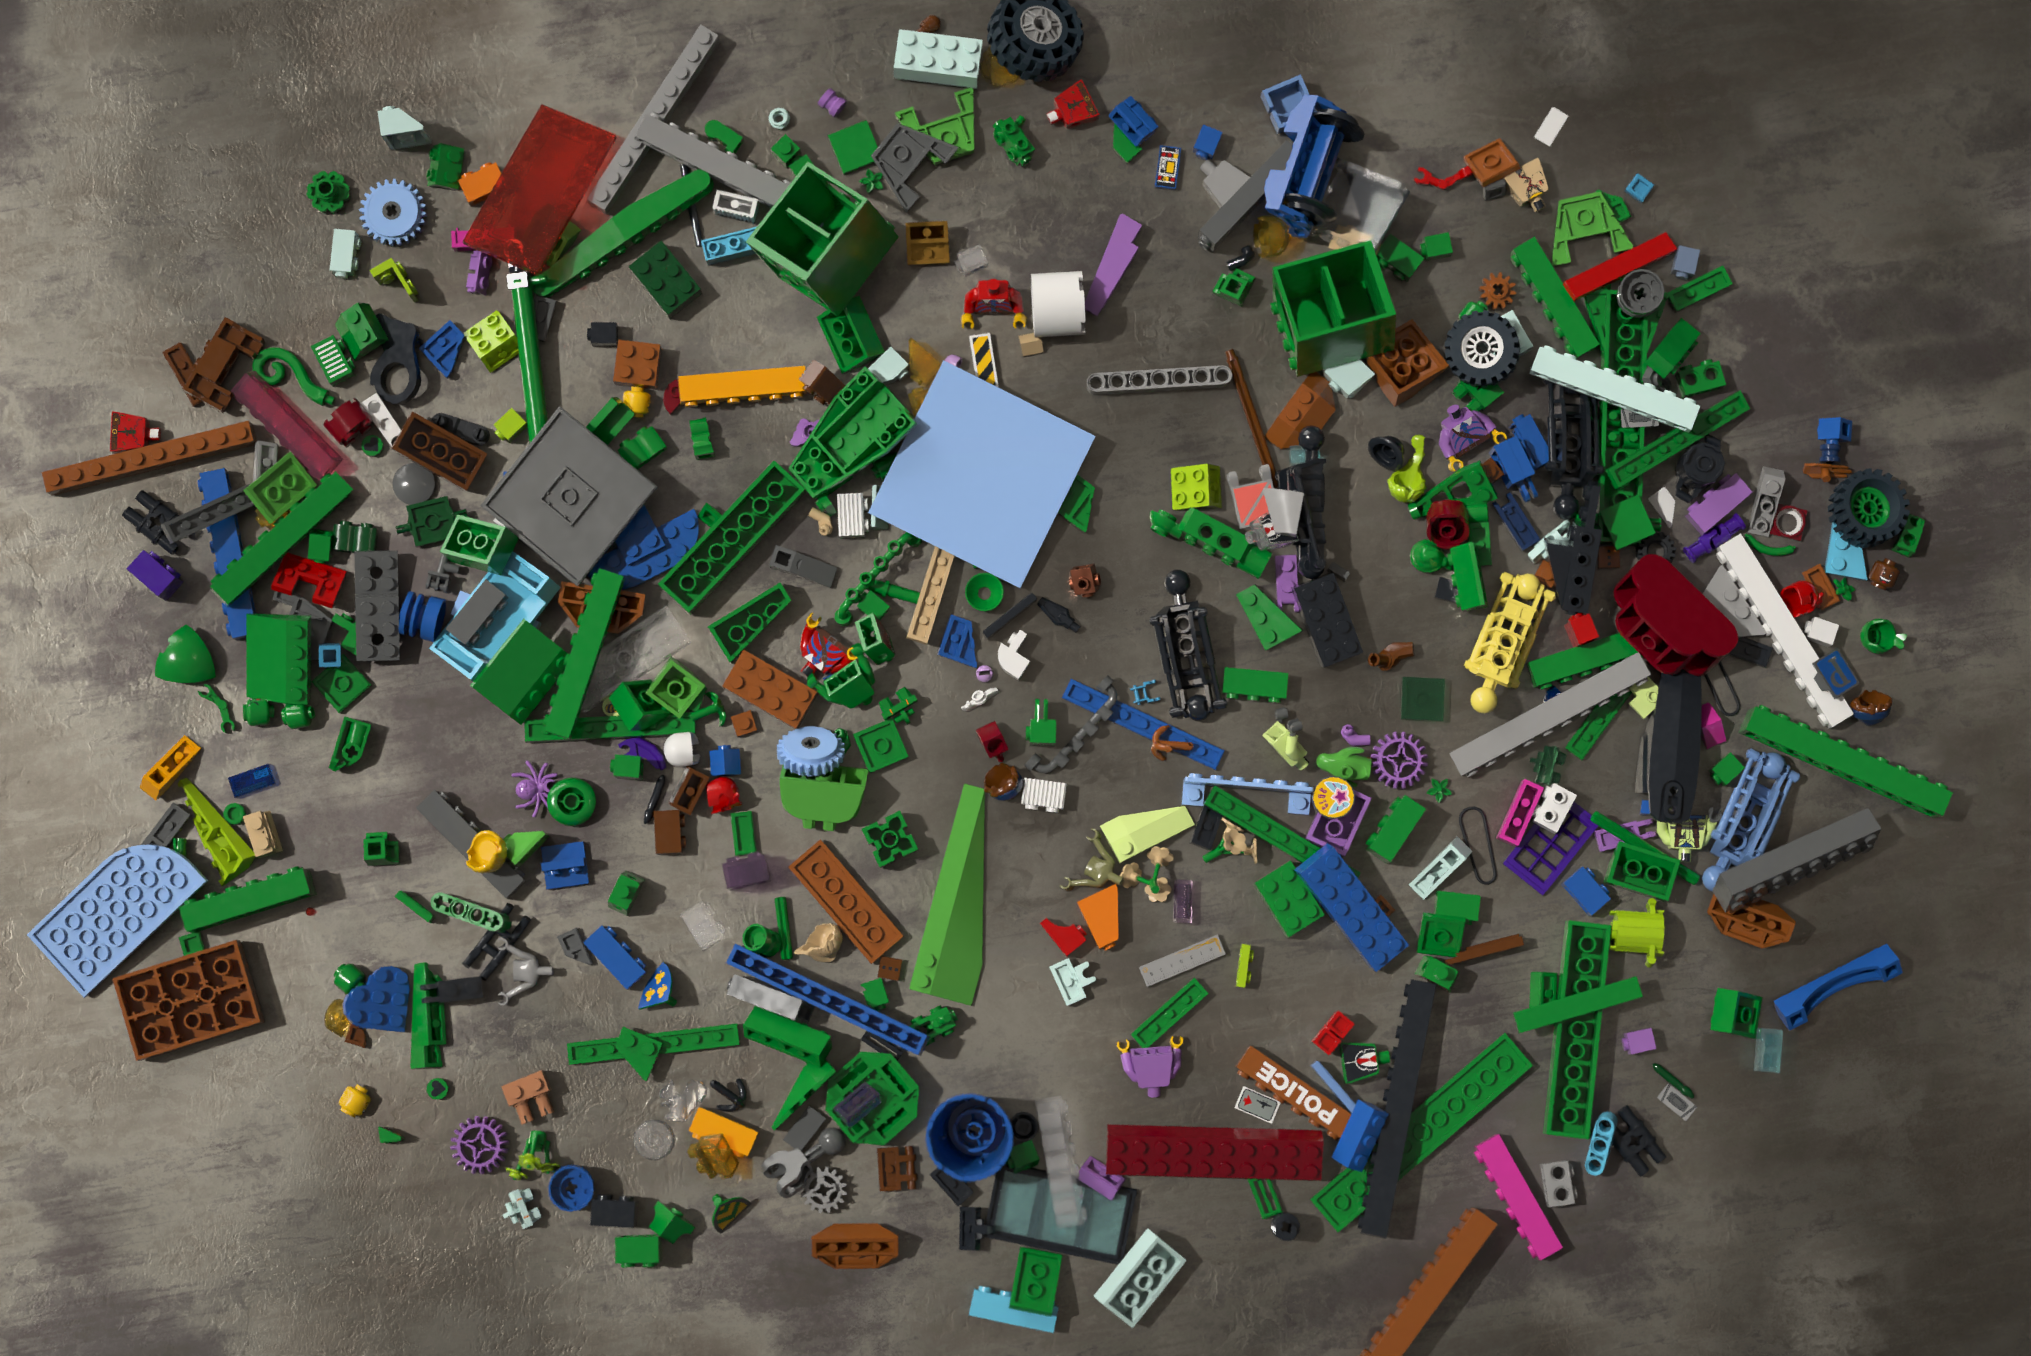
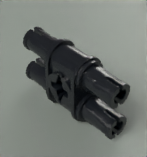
M141 490L135 497V500L149 510L147 516L143 517L134 509L128 507L123 512L122 517L134 525L136 531L147 537L153 545L158 544L171 555H174L180 545L176 542L170 544L161 525L157 526L154 520L158 519L163 524L178 517V512L172 511L163 504L162 500H156L144 490Z
M1625 1105L1617 1113L1629 1128L1628 1131L1621 1132L1616 1127L1612 1146H1615L1624 1158L1623 1161L1629 1162L1639 1177H1641L1650 1169L1639 1156V1151L1646 1149L1656 1164L1663 1161L1667 1156L1655 1142L1657 1140L1656 1136L1651 1134L1644 1125V1121L1638 1119L1629 1106ZM1607 1120L1602 1123L1605 1127H1611V1123ZM1631 1136H1639L1636 1140L1637 1145H1629Z

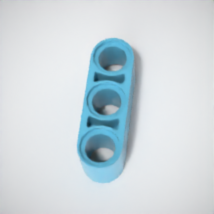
M1603 1112L1595 1123L1585 1162V1169L1591 1175H1600L1608 1162L1618 1121L1616 1115L1612 1112ZM1601 1121H1609L1611 1123V1127L1603 1126ZM1596 1140L1604 1141L1606 1147H1600ZM1591 1160H1598L1601 1166H1594Z

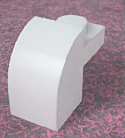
M1021 630L1018 633L1013 632L1007 642L1010 644L1009 647L1001 643L998 650V661L1001 668L1018 681L1030 664L1028 659L1017 653L1027 637V634Z

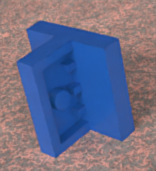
M584 841L541 847L543 859L541 869L545 875L547 890L589 884Z

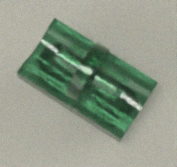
M1545 746L1543 752L1538 751L1537 758H1530L1529 762L1535 764L1533 772L1537 773L1535 783L1559 784L1561 773L1554 772L1553 769L1555 764L1563 765L1567 756L1559 751V747Z

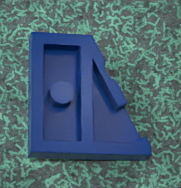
M449 320L419 349L448 379L465 335Z
M951 614L937 655L976 668L977 661L972 636V622Z

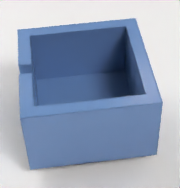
M1301 75L1265 89L1261 93V99L1267 112L1271 113L1270 119L1277 134L1284 132L1285 123L1290 112L1300 103L1303 95H1310Z

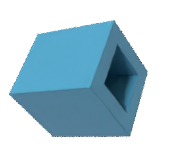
M318 643L319 667H341L340 643Z

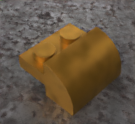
M948 221L905 223L908 265L950 263Z

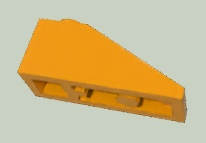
M184 735L143 776L140 789L157 801L171 787L201 748Z

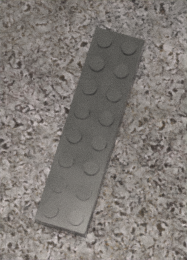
M1866 808L1720 873L1713 893L1725 913L1730 910L1737 911L1750 901L1755 903L1768 893L1770 895L1775 894L1786 885L1793 886L1804 877L1811 878L1824 868L1829 870L1842 860L1847 862L1860 852L1863 854L1873 849V845L1878 839L1881 827L1869 808Z

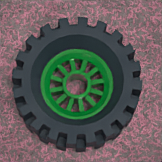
M1872 468L1865 469L1864 471L1860 470L1834 488L1833 492L1835 493L1830 495L1829 501L1833 502L1828 506V512H1833V515L1829 517L1830 523H1836L1837 526L1833 528L1836 533L1839 531L1843 533L1840 537L1842 540L1845 541L1850 538V545L1856 546L1860 543V548H1867L1868 546L1872 548L1897 535L1901 528L1906 525L1907 520L1905 518L1909 516L1910 510H1905V507L1910 505L1909 499L1904 500L1903 496L1907 492L1905 488L1902 490L1898 488L1901 484L1898 479L1894 482L1890 480L1893 476L1890 473L1882 475L1883 470L1876 469L1872 472ZM1864 506L1869 509V513L1864 510Z

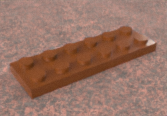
M821 839L788 866L871 964L904 937Z

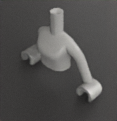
M501 936L497 939L504 940L506 943L505 946H499V950L506 949L525 959H514V982H528L519 985L509 992H500L498 995H504L506 1001L498 1002L499 1005L507 1004L511 997L534 987L538 982L539 975H553V967H539L536 956L510 945L508 937Z

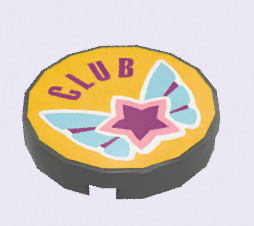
M1330 776L1322 779L1316 784L1312 792V803L1315 810L1328 819L1344 817L1351 811L1354 805L1355 794L1353 788L1341 777Z

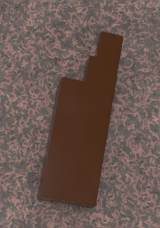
M1519 934L1465 947L1466 951L1455 953V958L1444 960V962L1450 965L1524 945L1522 936L1519 937Z

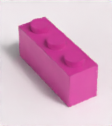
M1526 779L1521 780L1496 839L1514 847L1519 846L1544 787Z

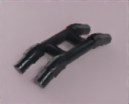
M507 903L500 913L509 916L514 906ZM523 916L512 934L507 930L504 933L487 930L478 944L462 962L463 966L469 968L480 954L485 951L493 957L479 975L483 981H486L509 952L506 949L496 950L488 944L497 933L499 936L508 937L510 945L513 946L523 934L531 919L528 916Z

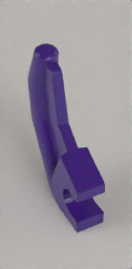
M640 737L626 739L618 744L620 748L629 746L630 751L624 755L641 756L646 758L656 769L664 770L666 768L664 755L656 745Z

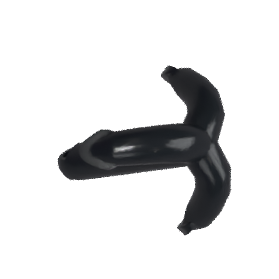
M736 1079L739 1096L716 1080L710 1082V1086L734 1103L732 1105H717L718 1110L733 1112L746 1106L747 1092L741 1079Z

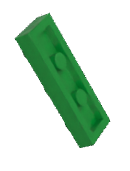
M1721 266L1670 291L1668 300L1676 313L1731 286L1732 282L1724 266Z

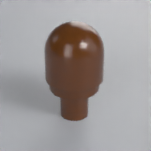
M930 15L919 24L920 28L917 32L935 33L941 26L939 17Z

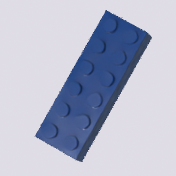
M1325 844L1294 870L1363 960L1375 972L1409 946L1349 866L1330 844Z

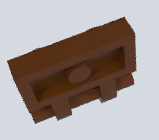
M905 1146V1155H899V1147L877 1148L880 1192L901 1190V1181H907L908 1189H916L918 1174H915V1161L917 1159L916 1154H914V1146ZM900 1162H906L907 1174L900 1175Z

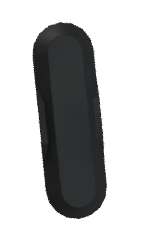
M437 413L431 419L432 423L464 441L483 445L490 439L489 430L484 426L444 413Z

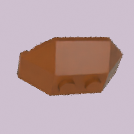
M1317 372L1310 373L1265 434V439L1282 450L1300 446L1298 436L1304 427L1313 425L1322 429L1336 410L1332 388L1328 385L1330 381Z
M561 581L558 603L574 625L579 628L580 625H577L580 613L585 612L587 605H584V600L587 593H591L593 586L584 584L576 586L574 583ZM621 590L608 633H621L643 615L646 594Z
M1713 894L1707 913L1711 916L1722 934L1762 949L1782 942H1789L1796 921L1778 905L1762 899L1755 903L1750 901L1737 911L1730 910L1725 913Z
M877 1223L832 1224L812 1236V1257L819 1259L834 1269H877L888 1263L892 1258L898 1257L899 1254L898 1235Z

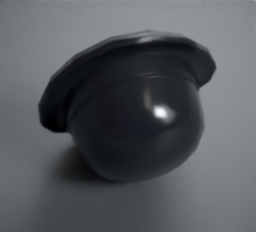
M1393 436L1375 437L1368 442L1367 449L1369 454L1380 466L1391 471H1399L1403 467L1405 450L1398 438Z

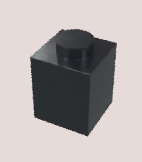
M591 322V328H587V341H591L593 347H617V323Z

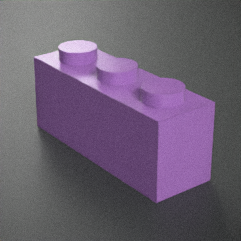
M1737 473L1732 477L1729 474L1719 481L1721 486L1718 489L1714 490L1712 487L1703 495L1705 500L1700 504L1696 501L1687 509L1689 513L1685 517L1700 535L1706 533L1752 493L1751 489Z

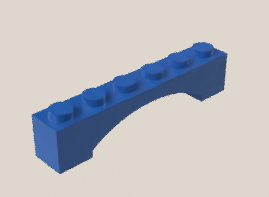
M1888 944L1876 948L1774 1000L1777 1015L1790 1031L1808 1022L1807 1017L1812 1010L1832 994L1849 986L1867 981L1882 980L1885 983L1902 974L1900 960Z

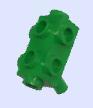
M1018 116L1015 122L1011 117L1006 120L1000 119L992 126L995 129L993 135L996 142L1005 149L1010 161L1017 166L1028 164L1032 160V155L1035 151V148L1021 129L1026 121L1023 116Z
M939 1005L930 1010L931 1015L925 1018L920 1015L910 1020L912 1025L909 1027L918 1031L921 1027H925L927 1029L926 1035L930 1036L926 1045L928 1046L935 1042L934 1037L940 1034L945 1037L954 1032L953 1027L956 1026L955 1021L958 1019L953 1009L948 1010L947 1007L942 1008Z

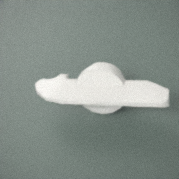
M990 688L985 692L981 690L975 691L972 694V700L970 702L967 701L961 709L963 711L973 710L999 693V690L997 688Z

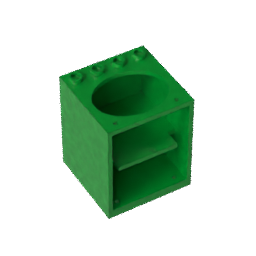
M807 161L747 239L746 243L780 280L838 317L899 236L894 231L895 227L881 216L867 198ZM828 182L839 187L840 189L848 193L850 196H852L854 199H856L858 202H851V199L847 195H845L842 192L839 193Z
M1371 240L1272 267L1273 303H1270L1272 314L1278 317L1279 321H1276L1279 334L1283 333V347L1285 352L1289 351L1291 357L1288 358L1291 371L1295 370L1297 377L1395 349L1396 312Z

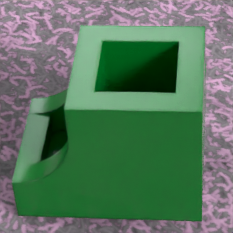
M1236 268L1233 274L1225 275L1222 273L1212 292L1221 298L1242 306L1255 281V277Z
M388 832L366 833V839H363L364 861L368 866L400 864V846L398 841H389Z
M660 1201L653 1207L655 1209V1217L649 1228L666 1241L674 1244L681 1235L691 1234L695 1227L675 1207L671 1209Z

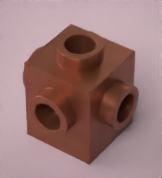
M1095 563L1076 566L1070 570L1069 584L1071 590H1074L1075 595H1082V597L1093 596L1094 592L1101 585V577L1099 573H1096Z

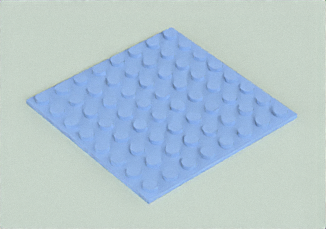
M943 360L915 417L917 425L906 435L868 513L1021 588L1095 436Z

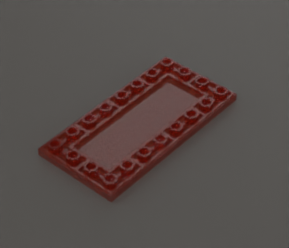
M541 104L463 239V244L539 276L614 144L616 135Z

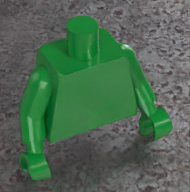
M860 643L851 646L853 648L851 649L852 654L858 657L859 661L855 659L823 681V685L811 673L807 677L808 687L811 689L815 687L817 692L828 702L844 705L850 709L860 703L865 706L869 705L875 692L873 688L875 676L867 656H864Z

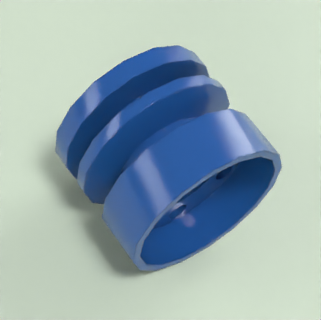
M409 591L399 614V634L406 635L409 630V636L414 637L418 629H420V638L422 640L434 642L442 629L446 611V600L431 596L427 604H425L424 594L420 593L416 599V593Z
M574 1164L565 1165L556 1170L551 1177L548 1187L549 1197L553 1204L561 1210L569 1212L578 1211L585 1207L592 1199L594 1191L593 1178L582 1166ZM568 1182L577 1184L578 1187L575 1188V1193L566 1190Z

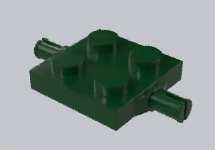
M448 496L407 505L408 523L396 526L397 534L410 531L417 548L445 541L457 514L468 517L467 510L454 512L450 506Z

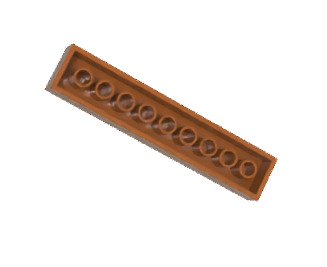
M1476 1208L1465 1209L1459 1218L1461 1220L1460 1224L1457 1227L1453 1226L1447 1234L1449 1239L1445 1244L1441 1243L1434 1252L1436 1257L1432 1262L1428 1261L1421 1270L1423 1274L1420 1279H1414L1409 1286L1411 1290L1406 1297L1403 1295L1396 1304L1398 1307L1394 1314L1390 1313L1383 1322L1385 1327L1381 1332L1377 1331L1370 1340L1373 1342L1369 1349L1364 1348L1359 1356H1402L1497 1224Z

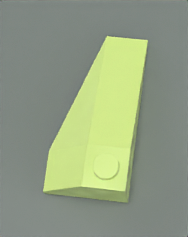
M1186 806L1118 816L1100 825L1120 864L1195 824Z

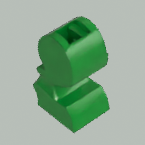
M706 417L689 420L696 460L715 457L713 446L709 441L711 436Z

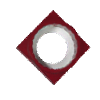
M1778 504L1770 535L1801 541L1807 510ZM1788 513L1796 518L1797 526L1793 531L1784 532L1779 528L1778 520L1781 515Z

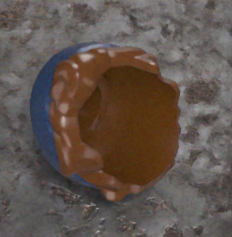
M1864 690L1862 694L1851 701L1850 707L1855 718L1866 726H1873L1889 716L1893 700L1882 692Z
M1000 763L985 774L984 792L989 793L996 800H1012L1019 794L1023 786V778L1015 766Z

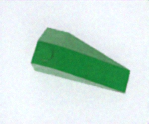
M827 1059L824 1060L821 1067L805 1062L806 1065L803 1067L771 1127L774 1131L837 1072Z

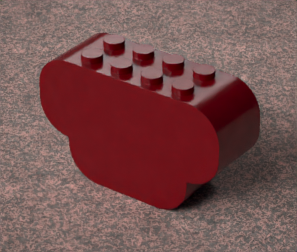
M1656 554L1643 556L1614 588V598L1621 608L1615 619L1617 630L1631 646L1661 673L1673 675L1684 669L1695 676L1706 675L1737 645L1738 633L1732 622L1662 556Z

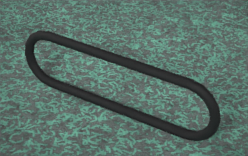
M1720 661L1721 670L1737 703V709L1733 713L1724 711L1708 674L1705 675V678L1720 711L1726 716H1734L1740 710V702Z

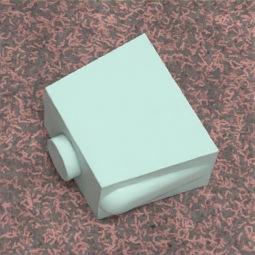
M1361 360L1322 370L1323 376L1330 381L1328 385L1336 393L1338 391L1341 392L1346 398H1353L1375 375Z

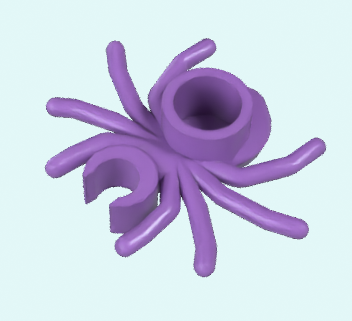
M527 760L525 763L530 768L534 778L529 774L520 772L513 773L512 777L521 776L529 778L517 784L516 794L521 799L532 800L525 804L516 805V808H525L533 804L537 798L536 807L532 815L535 818L539 811L540 798L547 807L545 797L547 798V793L550 791L547 785L548 783H555L553 779L549 778L557 777L558 774L552 773L542 778L545 768L548 766V763H544L537 777L532 764Z

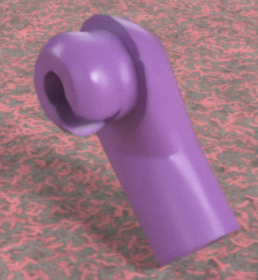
M1347 724L1343 726L1341 735L1349 745H1370V735H1358L1352 725Z

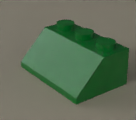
M860 296L853 297L838 317L828 310L817 316L842 374L872 362L885 353Z
M1468 542L1450 548L1451 553L1447 554L1449 566H1453L1455 573L1451 575L1453 587L1458 589L1459 595L1455 596L1457 608L1461 607L1463 612L1487 608L1488 601L1477 545L1474 542Z
M1618 841L1603 883L1667 902L1669 901L1681 860Z

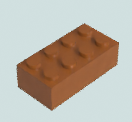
M744 649L722 685L725 690L793 729L799 728L818 695L817 691Z

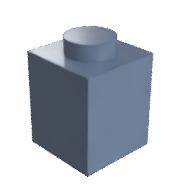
M1679 245L1675 252L1671 274H1675L1676 278L1682 280L1692 278L1695 275L1700 250Z

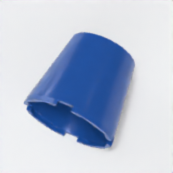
M961 1094L944 1101L934 1111L926 1130V1144L931 1159L940 1170L958 1180L977 1181L993 1175L1007 1161L1013 1145V1131L1008 1116L994 1100L978 1094ZM973 1124L976 1127H980L981 1130L978 1131V1134L975 1131H971L970 1128L973 1127Z

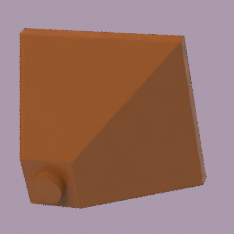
M1413 319L1396 328L1394 350L1365 358L1371 371L1375 373L1374 376L1382 392L1394 407L1412 398L1449 368L1448 363Z

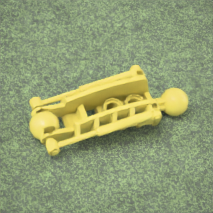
M1505 571L1501 574L1500 581L1503 583L1492 610L1487 615L1470 659L1465 661L1464 666L1475 675L1485 678L1483 686L1474 690L1471 695V705L1478 713H1490L1497 706L1498 700L1494 692L1497 684L1507 688L1512 687L1516 689L1519 687V677L1537 636L1536 632L1548 602L1555 600L1556 592L1549 589L1545 590V585L1541 584L1539 578L1534 574H1517L1516 577ZM1512 584L1508 597L1502 598L1507 585ZM1515 591L1517 595L1522 599H1534L1532 605L1529 606L1527 604L1514 600L1513 596L1515 594ZM1542 596L1544 601L1538 612L1536 608L1539 603L1540 597ZM1499 604H1500V606L1502 607V610H1501V612L1496 613V611H1497V609H1498V607H1499ZM1504 619L1512 622L1509 630L1501 628ZM1536 619L1534 625L1532 626L1531 620ZM1516 624L1522 626L1519 634L1514 632ZM1501 640H1508L1511 647H1505ZM1494 659H1501L1503 666L1496 665Z

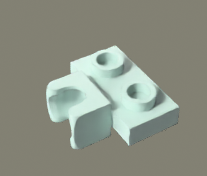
M1068 958L1049 967L1066 1006L1086 998L1082 987L1096 981L1095 977L1085 978L1082 974L1083 970L1089 966L1088 961L1073 968Z

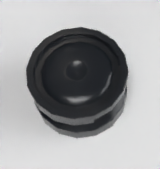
M1019 1112L1010 1120L1015 1140L1027 1142L1036 1136L1038 1123L1032 1114Z

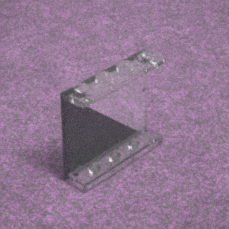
M1337 157L1334 167L1338 170V173L1322 200L1323 203L1330 206L1336 212L1337 218L1334 222L1325 223L1322 227H1313L1310 235H1320V238L1327 242L1333 240L1341 248L1371 240L1376 252L1410 191L1402 182Z

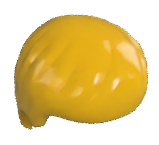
M484 830L479 832L474 837L471 847L467 851L469 861H466L467 866L478 873L497 871L505 863L507 857L506 842L494 831Z

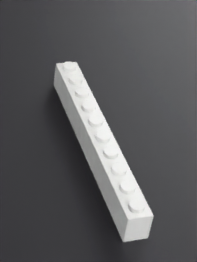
M1739 534L1716 548L1718 552L1716 556L1721 564L1725 563L1729 570L1727 573L1733 582L1736 581L1740 587V593L1745 600H1748L1751 610L1763 624L1762 627L1766 631L1765 635H1770L1773 640V648L1778 654H1782L1785 659L1783 663L1789 672H1793L1797 678L1795 679L1796 685L1807 694L1806 700L1810 707L1817 710L1819 714L1817 717L1820 723L1829 729L1852 716L1854 713L1842 695L1834 699L1829 691H1821L1814 680L1817 671L1812 663L1818 660L1819 657L1743 536Z

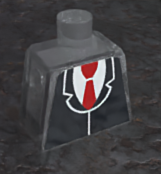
M1269 512L1250 522L1251 531L1245 533L1246 541L1249 544L1256 542L1261 551L1288 547L1299 541L1297 535L1296 537L1275 534Z

